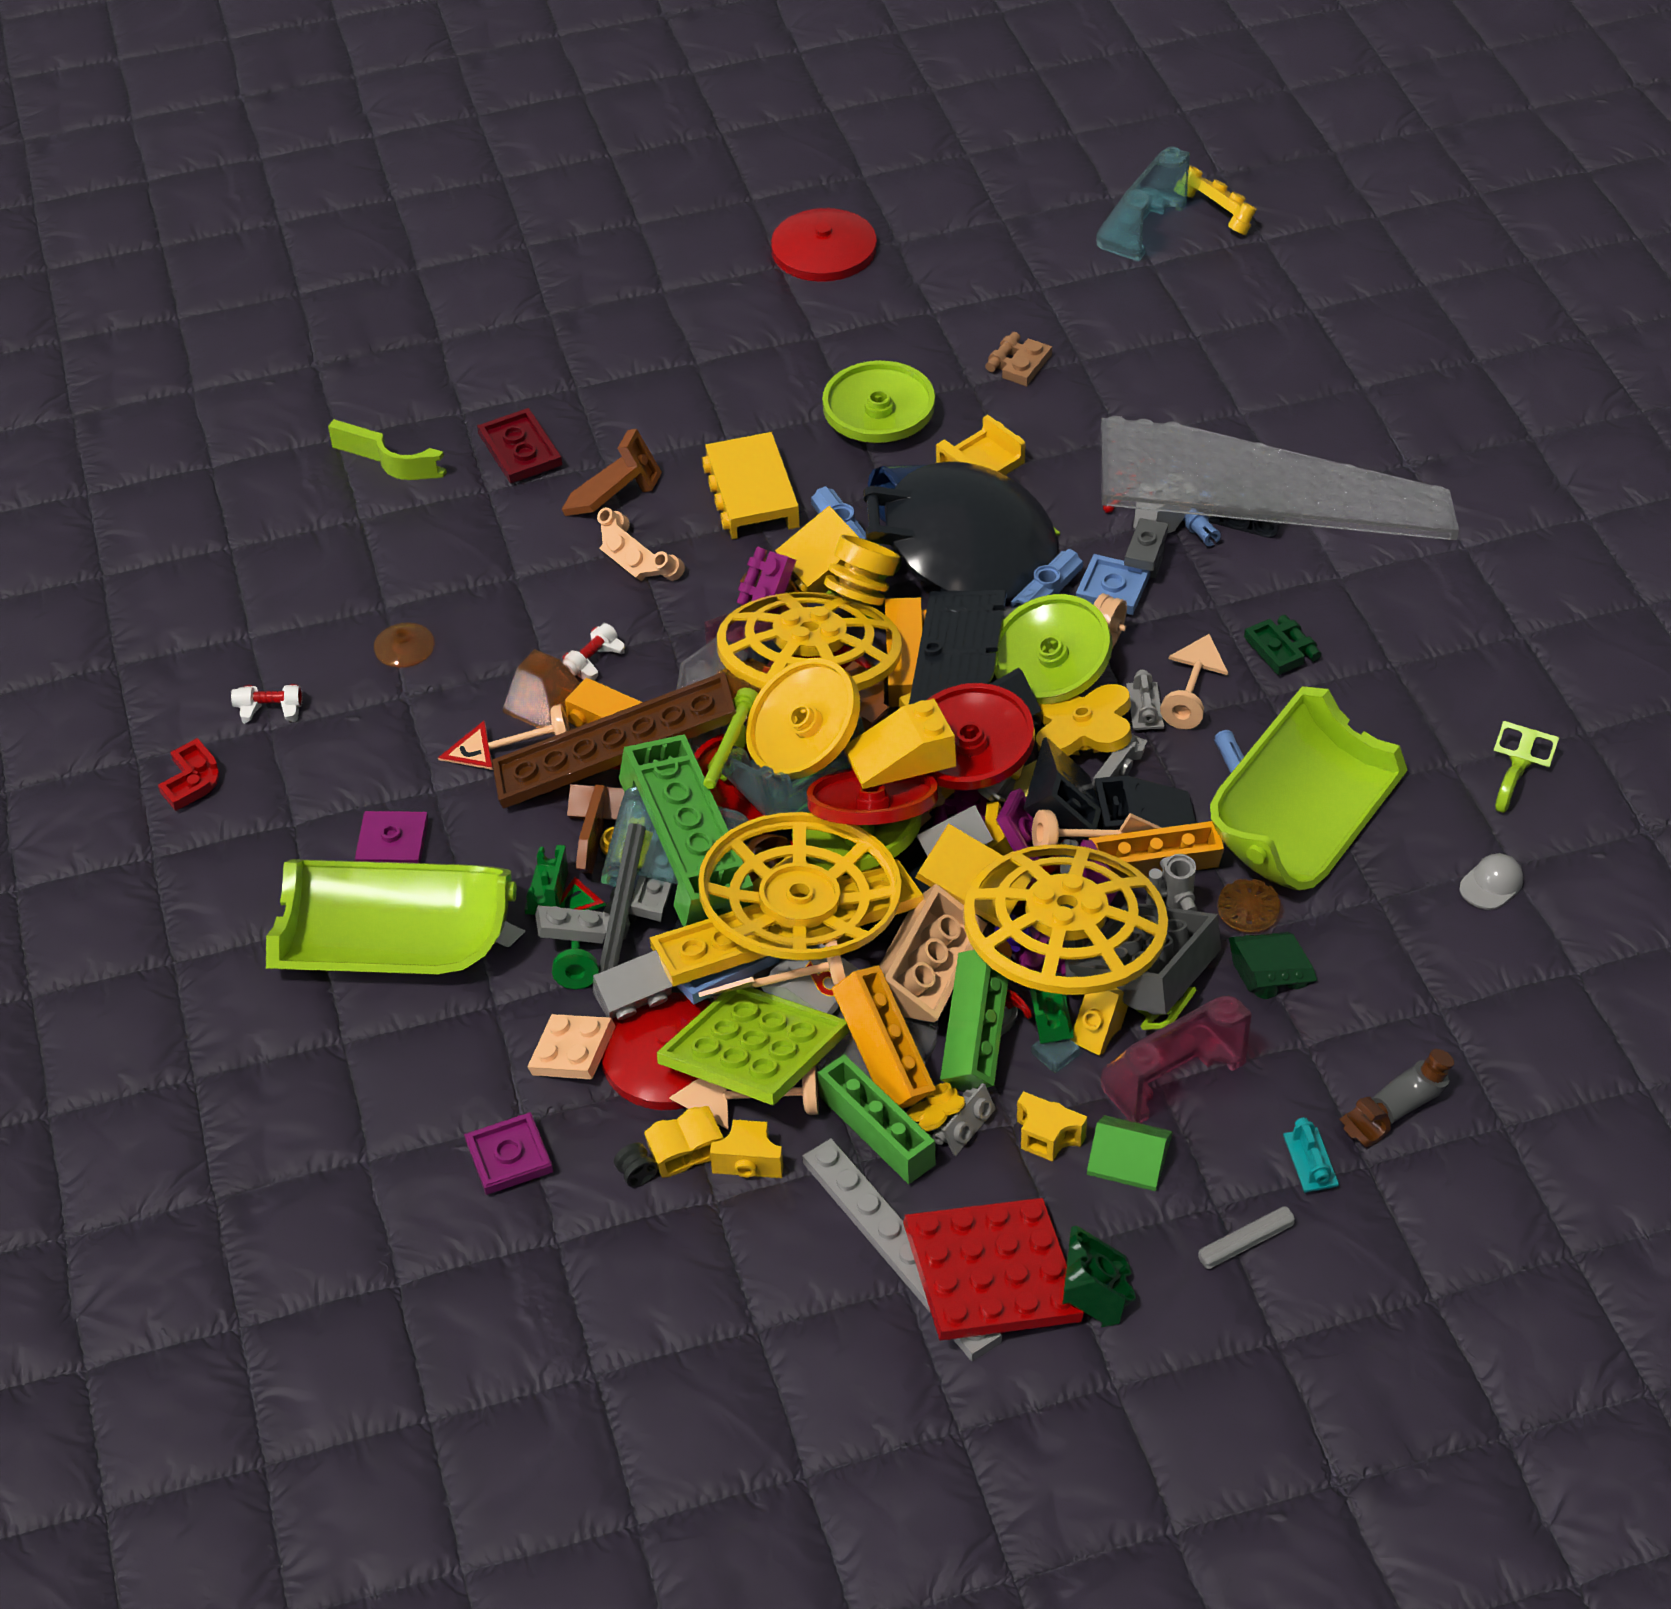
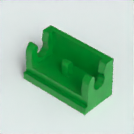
M556 845L554 859L547 858L544 855V847L539 848L537 853L538 865L535 867L531 887L526 895L525 914L535 915L538 905L560 907L568 875L565 845Z
M1030 988L1040 1044L1074 1038L1066 996L1064 994L1048 993Z

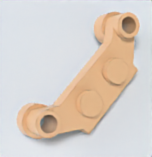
M603 508L599 511L597 520L601 523L603 541L599 549L635 578L642 582L645 577L662 575L670 581H675L683 575L685 565L682 560L675 555H668L663 551L653 554L627 533L630 523L625 515L610 508Z

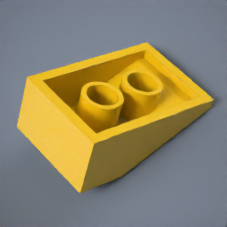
M935 699L921 700L902 706L849 742L844 748V752L863 789L956 767L955 735Z

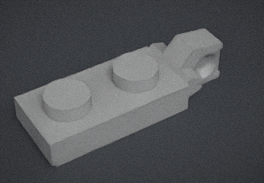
M1132 733L1131 742L1123 749L1113 752L1094 776L1092 781L1093 787L1095 778L1128 775L1132 768L1133 760L1142 758L1147 740Z
M538 905L535 913L538 936L541 938L603 944L610 914L592 910ZM629 917L627 918L623 939H626L630 927Z

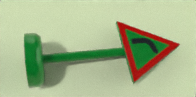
M576 877L573 878L564 891L560 903V908L594 910L606 906L604 901ZM571 940V949L559 953L552 965L554 980L559 985L570 989H581L593 983V975L599 973L597 959L590 952L580 949V941Z

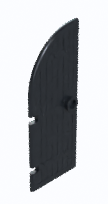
M1006 590L930 592L909 704L927 700L944 689L961 684H990L995 672L997 654L987 652H997L999 648L1004 612L1001 610L1005 608Z

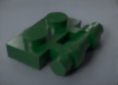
M1282 615L1278 618V626L1271 619H1267L1245 629L1244 638L1277 675L1303 665L1305 656H1308L1312 661H1317L1322 655L1317 649V643L1310 636L1306 637L1301 631V626L1295 620H1290L1287 615Z

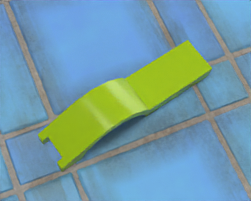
M335 419L328 425L333 448L380 461L381 467L385 472L397 479L442 478L447 474L446 468L439 467L436 461L444 457L443 451L429 448L413 455H399L390 452L386 448L382 433Z

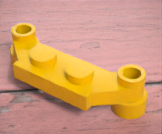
M1189 166L1183 179H1179L1175 190L1190 198H1193L1196 191L1199 190L1233 214L1228 224L1231 229L1247 235L1251 227L1250 221L1257 209L1245 203L1246 198L1236 192H1229L1227 190L1228 186L1219 180H1214L1213 182L1201 177L1202 171Z

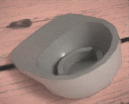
M1497 853L1481 859L1475 868L1465 875L1460 882L1459 892L1468 903L1484 910L1498 909L1521 890L1524 878L1521 865L1513 857Z

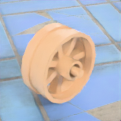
M1102 593L1093 605L1101 611L1107 621L1112 635L1113 649L1121 631L1125 632L1126 630L1124 622L1127 613V603L1123 599L1112 598V596Z

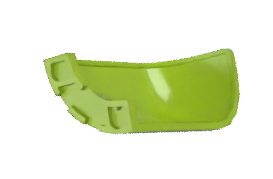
M1302 686L1219 787L1210 804L1211 821L1218 835L1239 860L1262 877L1281 886L1299 891L1314 888L1330 873L1408 771L1400 745L1376 739L1365 731L1361 735L1354 731L1348 725L1350 719L1339 709L1329 689Z
M291 859L284 862L280 904L286 905L283 917L276 916L273 928L266 935V969L442 974L464 970L485 957L502 933L509 901L515 902L516 882L511 881V870L490 866Z

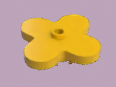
M1107 684L1094 689L1085 697L1077 695L1058 703L1039 704L1042 710L1041 722L1046 726L1036 735L1038 751H1040L1042 740L1045 737L1067 756L1080 755L1079 750L1093 749L1094 753L1115 752L1123 749L1131 742L1130 724L1122 717L1130 710L1131 699L1128 689L1122 685Z

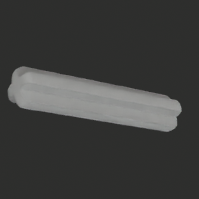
M1283 1206L1201 1248L1198 1251L1199 1261L1204 1268L1211 1269L1294 1225V1215L1288 1207Z

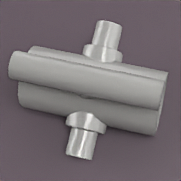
M1174 854L1163 858L1160 861L1163 871L1157 868L1151 869L1148 879L1159 891L1166 907L1197 911L1193 894L1196 875L1195 861L1184 854ZM1147 893L1146 904L1156 906L1154 900Z

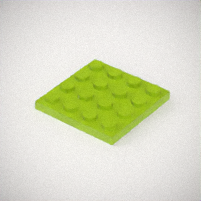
M749 987L723 992L657 1052L658 1064L774 1106L850 1031L845 1019Z

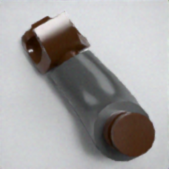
M1433 1049L1426 1060L1416 1062L1413 1067L1401 1073L1372 1098H1360L1356 1103V1107L1340 1118V1121L1345 1125L1343 1129L1353 1140H1359L1365 1147L1375 1145L1388 1134L1392 1123L1435 1099L1447 1088L1450 1081L1447 1074L1454 1065V1059L1442 1049Z

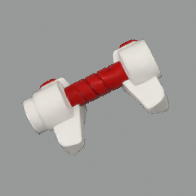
M603 623L600 627H594L590 633L591 641L579 652L572 650L563 655V662L560 664L561 671L569 678L578 676L584 680L587 677L595 681L598 676V670L589 661L591 656L597 651L625 653L624 643L617 639V632L612 626Z
M290 684L284 686L282 691L265 692L258 691L256 686L246 685L238 689H232L231 702L233 707L240 708V717L244 724L252 719L254 713L262 706V703H281L285 719L296 722L298 720L299 707L302 706V689L297 684Z

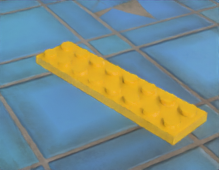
M895 859L901 877L900 904L895 914L897 915L915 909L924 899V895L900 861ZM881 865L861 871L867 880L869 890L889 886L888 878ZM848 874L841 876L837 880L840 893L859 892L855 882ZM793 894V896H795V897H805V896H807V895H805V894H804V895H795V894ZM890 898L869 902L867 913L857 927L881 920L888 910ZM753 904L742 908L751 921L764 915L760 904ZM859 904L839 905L834 916L848 922L856 913ZM733 911L718 915L730 928L742 925ZM709 919L649 937L651 949L653 951L657 950L664 971L673 987L767 957L766 955L746 949L728 939ZM777 923L764 929L776 935L793 938V928ZM825 924L806 928V938L822 936L835 930ZM756 934L746 936L763 944L780 948H793L792 945L771 942Z

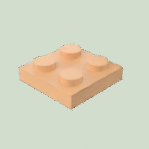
M552 1014L527 1066L529 1071L534 1076L593 1079L616 1027L612 1018Z

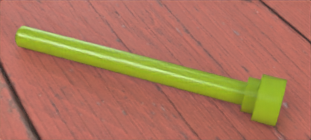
M741 688L735 695L736 714L732 717L703 781L707 789H714L746 717L749 715L752 704L758 695L754 689Z

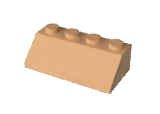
M934 884L923 893L924 899L915 909L908 912L879 965L902 1016L929 1022L938 1020L953 991L958 953L974 950L964 928V905L937 884ZM975 914L980 931L983 933L987 923Z

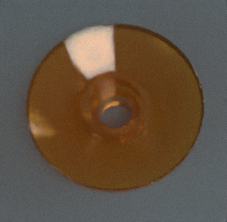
M416 623L392 625L383 630L374 642L376 657L385 665L397 668L410 667L421 663L432 653L434 648L432 633L426 627Z

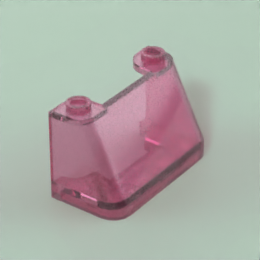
M1221 996L1213 999L1131 1045L1103 1067L1101 1072V1087L1129 1121L1136 1123L1144 1122L1149 1119V1109L1146 1102L1153 1097V1090L1148 1086V1083L1196 1056L1207 1067L1213 1065L1214 1061L1228 1063V1068L1231 1071L1246 1063L1252 1013L1237 998Z

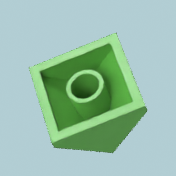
M1104 1115L1096 1125L1087 1175L1156 1191L1173 1131Z

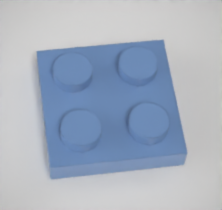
M1093 554L1076 591V596L1094 604L1100 594H1108L1112 598L1125 600L1127 603L1126 614L1133 615L1150 577V571L1124 566V561Z

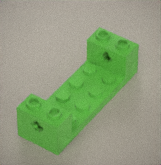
M685 734L624 747L619 781L629 804L643 801L678 880L674 908L683 927L709 919L704 912L699 897L698 878L700 867L712 845L729 831L710 789H707L703 784L705 777ZM732 849L716 865L710 878L711 883L730 887L734 873L743 864L742 859ZM747 874L740 890L753 891L754 885L749 874ZM709 894L711 906L717 915L732 911L729 899ZM740 901L742 908L747 907L750 904L749 902Z

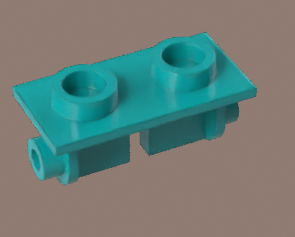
M1307 1118L1296 1120L1293 1132L1283 1133V1137L1304 1193L1338 1187L1339 1183L1318 1128Z

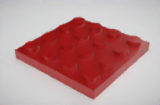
M1043 1198L905 1215L904 1228L939 1341L1082 1321L1084 1314L1082 1310L1070 1303L1063 1304L1067 1264Z

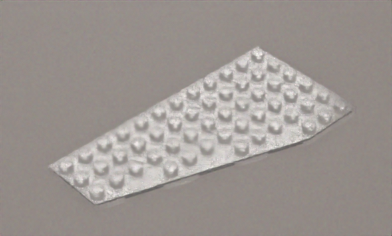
M1119 416L1101 417V503L1104 506L1457 541L1459 527L1450 490L1441 486L1420 483L1355 467L1351 464H1342L1268 446L1264 443H1255L1184 426L1177 422H1166L1163 424L1153 423L1148 419L1133 421L1124 420Z

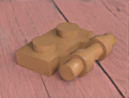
M1012 332L1009 336L1003 338L999 349L994 350L989 355L985 367L989 372H994L996 368L1001 369L1003 379L1028 386L1052 356V346L1029 338L1024 344L1018 343L1021 338L1017 332ZM1008 354L1013 355L1012 358H1008L1006 356Z

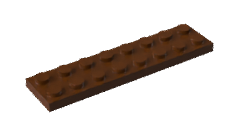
M725 671L492 759L498 800L502 808L520 804L525 800L549 793L562 786L578 782L586 777L621 765L623 750L626 746L685 734L687 739L694 738L705 732L728 725L733 715L736 714V707Z

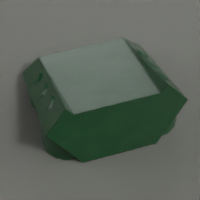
M1281 932L1229 938L1233 965L1248 991H1253L1261 999L1275 997L1279 992V987L1287 986L1298 990L1305 988L1311 982L1317 981L1314 968L1293 933Z
M1073 1226L1070 1232L1063 1304L1070 1303L1102 1322L1101 1328L1119 1324L1123 1310L1136 1299L1134 1289L1126 1281V1278L1131 1274L1127 1256L1079 1226Z

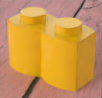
M709 1106L692 1107L677 1119L655 1122L644 1132L647 1145L662 1178L682 1173L694 1164L711 1161V1142L724 1139Z

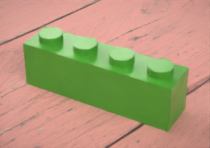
M975 950L958 953L940 1076L941 1081L950 1083L951 1086L962 1092L972 1088L978 1089L982 1083L986 1087L994 1086L1009 980L992 969L979 957Z
M845 1054L818 1072L819 1097L908 1184L936 1165L935 1140Z

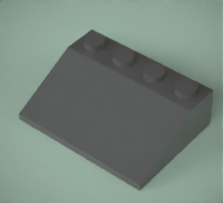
M1127 902L1120 909L1128 911ZM1138 903V916L1158 924L1157 907ZM1166 907L1168 929L1161 955L1152 967L1140 977L1124 986L1117 987V989L1124 991L1123 1003L1136 1010L1148 1011L1150 1014H1167L1221 951L1218 914ZM1110 919L1100 931L1108 940L1118 933L1125 923ZM1135 927L1128 940L1114 949L1123 965L1125 966L1139 957L1153 941L1154 935ZM1090 941L1085 947L1092 946L1094 944ZM1101 955L1087 959H1073L1069 963V970L1080 977L1099 975L1111 971Z

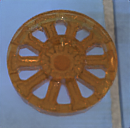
M1237 879L1232 884L1228 883L1221 890L1218 898V913L1221 919L1227 925L1239 931L1258 932L1272 926L1279 916L1280 900L1278 894L1271 886L1268 887L1260 880ZM1259 916H1261L1262 918H1264V919H1266V920L1263 921V920L1259 919ZM1246 920H1251L1252 923L1246 924Z

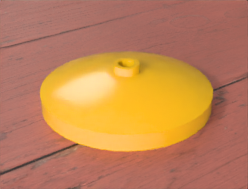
M824 658L799 660L776 673L755 698L747 718L746 744L755 763L769 774L781 779L804 778L829 765L846 747L857 726L860 713V694L856 682L841 666Z

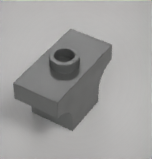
M1140 518L1126 552L1124 566L1149 570L1150 578L1156 579L1163 561L1169 523Z

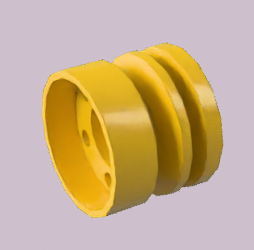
M841 535L834 554L844 561L845 565L830 564L829 571L837 576L827 575L824 585L844 598L872 605H883L885 596L878 591H888L889 585L878 577L879 575H894L900 559L899 554L859 537Z

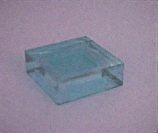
M1071 1039L1040 1044L1039 1040L1031 1046V1053L1056 1073L1080 1055V1047Z

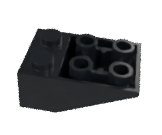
M1047 737L1043 738L1023 809L1033 818L1038 810L1052 811L1057 817L1059 829H1097L1101 807L1089 774ZM1059 837V841L1066 838L1079 842L1087 837Z
M1128 775L1095 778L1094 790L1101 807L1098 822L1100 830H1119L1130 813L1161 828L1196 823L1188 791Z

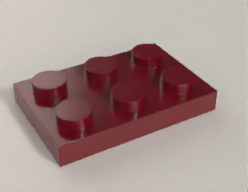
M529 408L477 425L479 436L510 484L562 466L561 455Z

